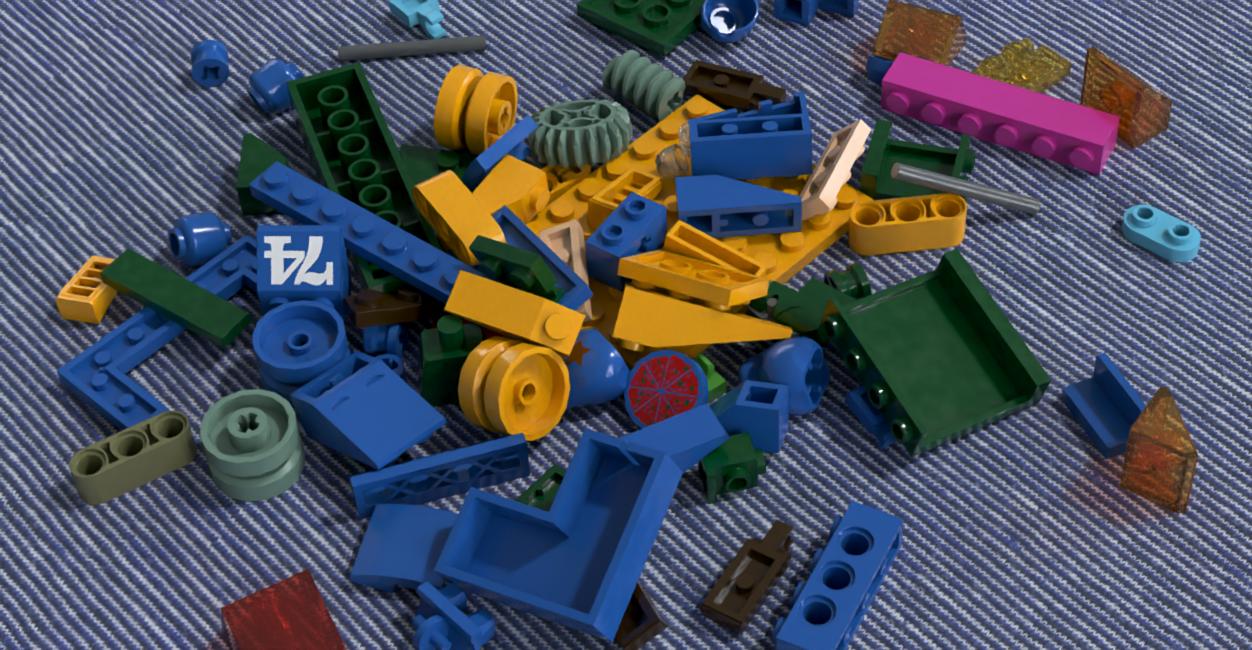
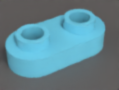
M1135 205L1124 213L1122 233L1129 241L1173 262H1187L1197 256L1201 235L1194 226L1149 205Z

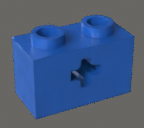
M631 192L585 241L588 277L623 292L625 282L631 283L633 279L617 275L620 258L658 250L664 246L667 234L666 207Z

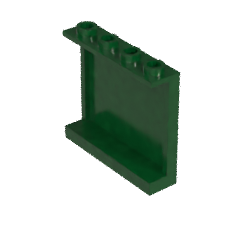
M958 249L944 253L937 269L842 306L836 296L829 298L821 319L825 336L828 340L835 343L844 357L848 370L851 374L856 375L862 385L865 386L870 403L875 409L880 410L890 425L894 439L905 447L911 457L1038 404L1051 382L1048 374Z

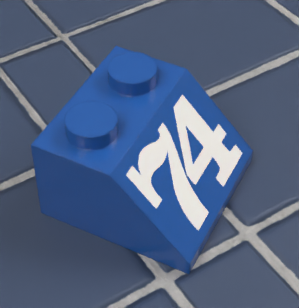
M258 225L256 231L257 293L263 316L284 303L308 300L326 304L334 308L342 319H346V313L343 311V297L350 296L352 280L341 225Z

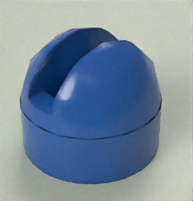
M869 54L866 71L870 80L881 84L882 79L895 59Z

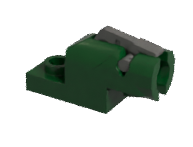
M813 277L799 292L791 287L770 280L767 295L750 300V304H747L745 315L788 326L793 330L791 338L807 337L816 341L823 348L830 341L825 336L821 324L829 298L836 296L842 306L854 302L856 299Z

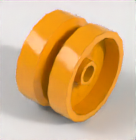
M459 64L453 67L443 81L435 106L434 135L438 145L460 152L468 148L471 154L479 156L513 128L518 104L517 85L514 78L495 72L483 75L482 71L477 68Z
M494 336L482 341L470 352L461 369L458 384L459 403L467 420L478 428L499 432L504 436L523 433L526 441H534L546 436L559 423L567 407L570 392L569 372L559 354L548 347L501 336Z

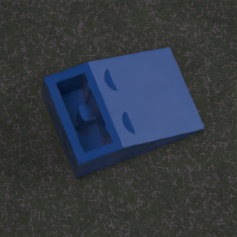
M359 351L354 352L290 394L307 438L378 470L396 462L399 455L415 444L428 440L434 431L447 423L443 415L383 361Z

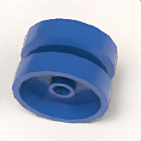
M300 300L284 303L266 313L257 322L252 334L253 349L257 364L259 365L263 389L279 394L289 401L292 408L295 407L290 394L350 356L342 317L334 308L321 302Z

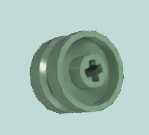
M262 389L237 391L221 398L211 406L201 421L200 439L207 456L211 477L216 487L230 498L246 502L268 500L284 493L298 481L305 467V451L299 435L296 414L289 401L279 394Z

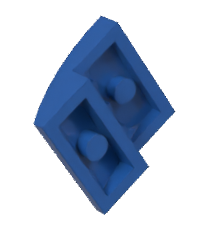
M529 114L474 159L467 167L462 177V182L471 193L506 154L522 161L532 152L523 141L524 138L538 127Z
M376 504L349 580L392 594L396 584L417 590L418 586L428 581L437 590L442 588L445 579L438 575L434 568L458 513L420 505Z

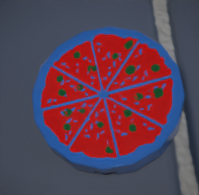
M668 349L651 352L640 359L628 374L627 385L624 389L625 408L631 420L643 429L707 404L709 398L708 380L701 366L683 353Z

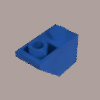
M745 380L710 405V408L729 436L748 432L754 449L761 448L763 453L780 452L789 428V385Z

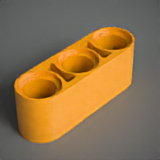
M447 170L412 187L413 199L418 210L461 262L470 267L479 263L469 249V246L478 235L506 243L505 236L496 220L453 171Z
M952 193L857 203L850 210L849 246L855 253L868 256L957 246L963 241L965 236L967 203L962 197Z

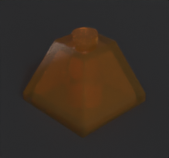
M1092 46L1087 49L1080 105L1120 116L1117 137L1132 149L1168 129L1173 100L1097 48Z

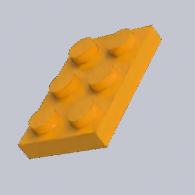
M663 249L620 258L617 275L633 279L632 285L636 287L656 289L658 286L668 289V295L674 298L690 300L694 297L706 300L705 305L716 310H730L733 305L750 304V300L766 296L770 281L767 278Z

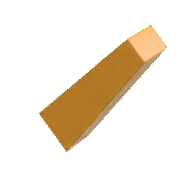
M681 220L676 222L665 237L663 250L765 278L768 266Z

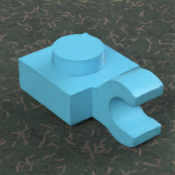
M388 0L390 12L410 28L421 24L430 39H439L447 35L446 30L438 23L444 20V16L440 12L438 0Z

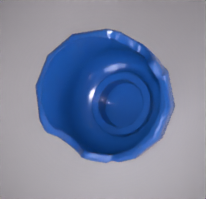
M705 0L700 9L702 28L714 40L722 43H734L745 39L754 28L759 17L757 0Z

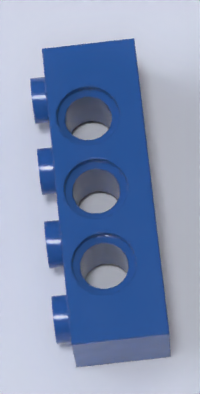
M855 501L851 502L844 516L838 515L835 518L829 533L830 542L825 550L819 548L812 560L811 576L806 584L800 582L795 589L791 601L792 610L787 618L780 617L775 625L771 643L776 645V650H847L902 547V518Z

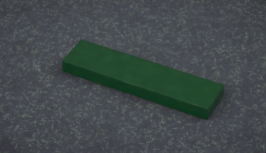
M129 248L100 272L104 284L223 349L251 324L250 315L247 311Z

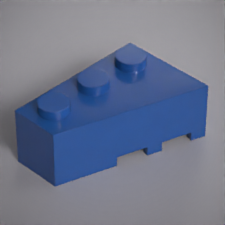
M804 91L793 93V100L772 105V101L769 99L758 102V109L738 114L737 110L733 108L688 120L692 176L716 174L731 179L756 180L762 177L784 176L792 178L799 175L812 174V131Z

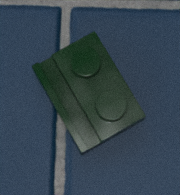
M478 235L469 246V249L479 261V270L487 277L501 284L546 298L557 304L565 294L563 288L554 286L557 279L540 254Z

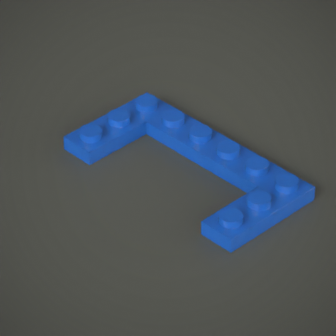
M247 233L185 279L224 300H227L245 286H248L257 293V240ZM145 307L58 369L57 374L60 382L123 431L162 412L169 411V408L125 374L187 328Z

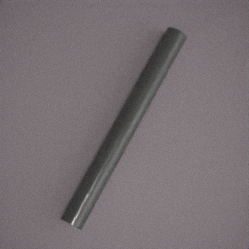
M485 35L339 46L338 57L339 61L486 50Z
M897 162L891 170V177L893 179L1036 215L1040 210L1041 202L1036 198Z

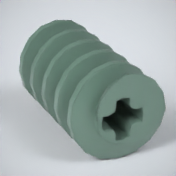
M629 50L622 56L613 58L607 64L602 74V83L607 90L613 91L619 97H624L627 102L635 104L640 110L646 111L653 118H658L659 121H662L682 106L685 81L681 77H674V74L669 70H662L659 64H651L649 58L646 56L640 57V54L635 50Z

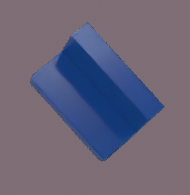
M1106 353L1097 355L1093 377L1064 387L1061 400L1107 460L1145 445L1151 413L1150 409Z

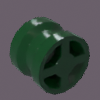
M859 263L848 265L846 270L840 273L833 270L824 274L825 284L856 300L872 294L867 274Z

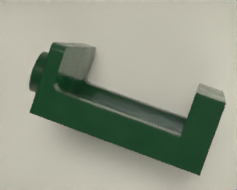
M876 121L861 172V192L874 200L948 193L893 179L891 177V170L896 162L969 181V177H965V173H973L976 151L969 150L970 135L962 134L959 149L892 140V122Z

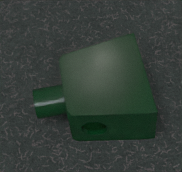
M445 315L438 320L437 328L425 329L421 332L417 371L420 396L431 406L459 403L458 384L461 369L470 352L482 341L487 340L482 326L475 323L463 324L459 316Z

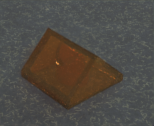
M889 0L872 54L895 60L901 52L949 66L966 44L967 35L962 16Z
M1162 387L1157 390L1130 428L1120 487L1179 514L1187 511L1198 453L1168 387Z

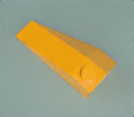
M625 282L612 337L620 338L619 346L644 352L645 345L668 347L791 338L793 330L788 326L736 312L731 314L724 312V310L712 309L707 307L705 303L685 302L683 299L671 297L668 293L636 287L631 283Z

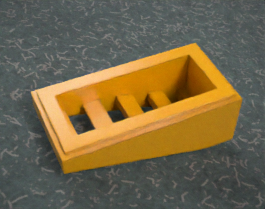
M633 167L629 168L588 200V226L596 230L631 192L653 201L664 187L665 179Z
M91 256L62 288L56 298L61 318L100 324L117 290L104 284L102 279L94 277L101 278L100 272L115 259Z

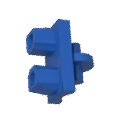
M428 581L417 587L416 593L420 596L421 601L411 624L417 630L414 634L413 645L418 650H480L482 645L494 637L495 620L488 612L482 609L468 617L462 613L467 609V597L464 591L454 582L438 590Z

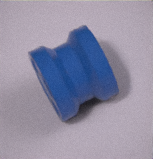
M203 40L197 43L191 51L193 79L205 87H216L223 84L229 76L227 48L216 40Z
M408 322L366 327L363 337V346L366 354L376 355L379 352H387L401 358L408 341Z

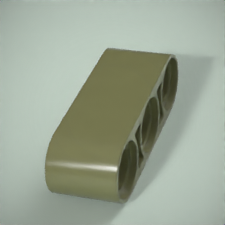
M169 410L79 450L71 457L69 469L80 499L90 505H99L189 464L196 457L197 447L188 417L180 411Z

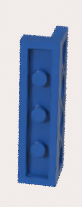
M519 433L348 477L359 519L362 520L372 517L376 504L420 505L469 492L470 487L481 489L531 475L527 443L524 434Z

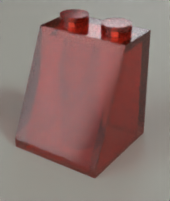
M309 569L221 607V628L231 650H346Z

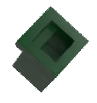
M748 432L729 436V439L697 462L698 473L708 504L716 503L717 495L730 492L738 493L749 488L758 487V475L766 474L763 452L761 448L754 449Z

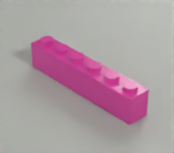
M899 53L882 79L881 109L1098 175H1100L1116 145L1120 116L905 53Z

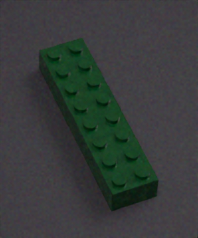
M360 62L287 81L286 85L293 117L320 185L442 251L433 228L422 216L415 204L412 195L413 182ZM346 249L362 290L390 292L397 291L401 286L410 285Z

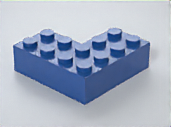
M585 428L549 512L470 487L434 571L450 584L454 582L462 590L613 642L683 471L666 452L630 441L626 445L620 438Z

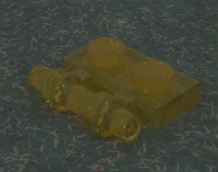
M1025 37L1019 42L1012 41L1002 48V52L997 56H988L979 62L978 68L970 73L1042 93L1070 75L1071 62L1045 45L1032 51L1034 44L1029 38Z

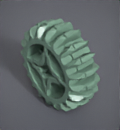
M579 98L575 101L566 100L560 104L553 103L551 107H543L539 112L534 113L531 118L538 127L527 138L529 148L532 150V157L537 158L538 162L548 163L553 167L562 165L563 168L569 166L580 168L583 165L594 166L595 163L599 162L607 163L609 158H618L621 156V153L628 150L633 133L627 109L621 107L619 103H610L607 99L598 101L595 98L590 100Z

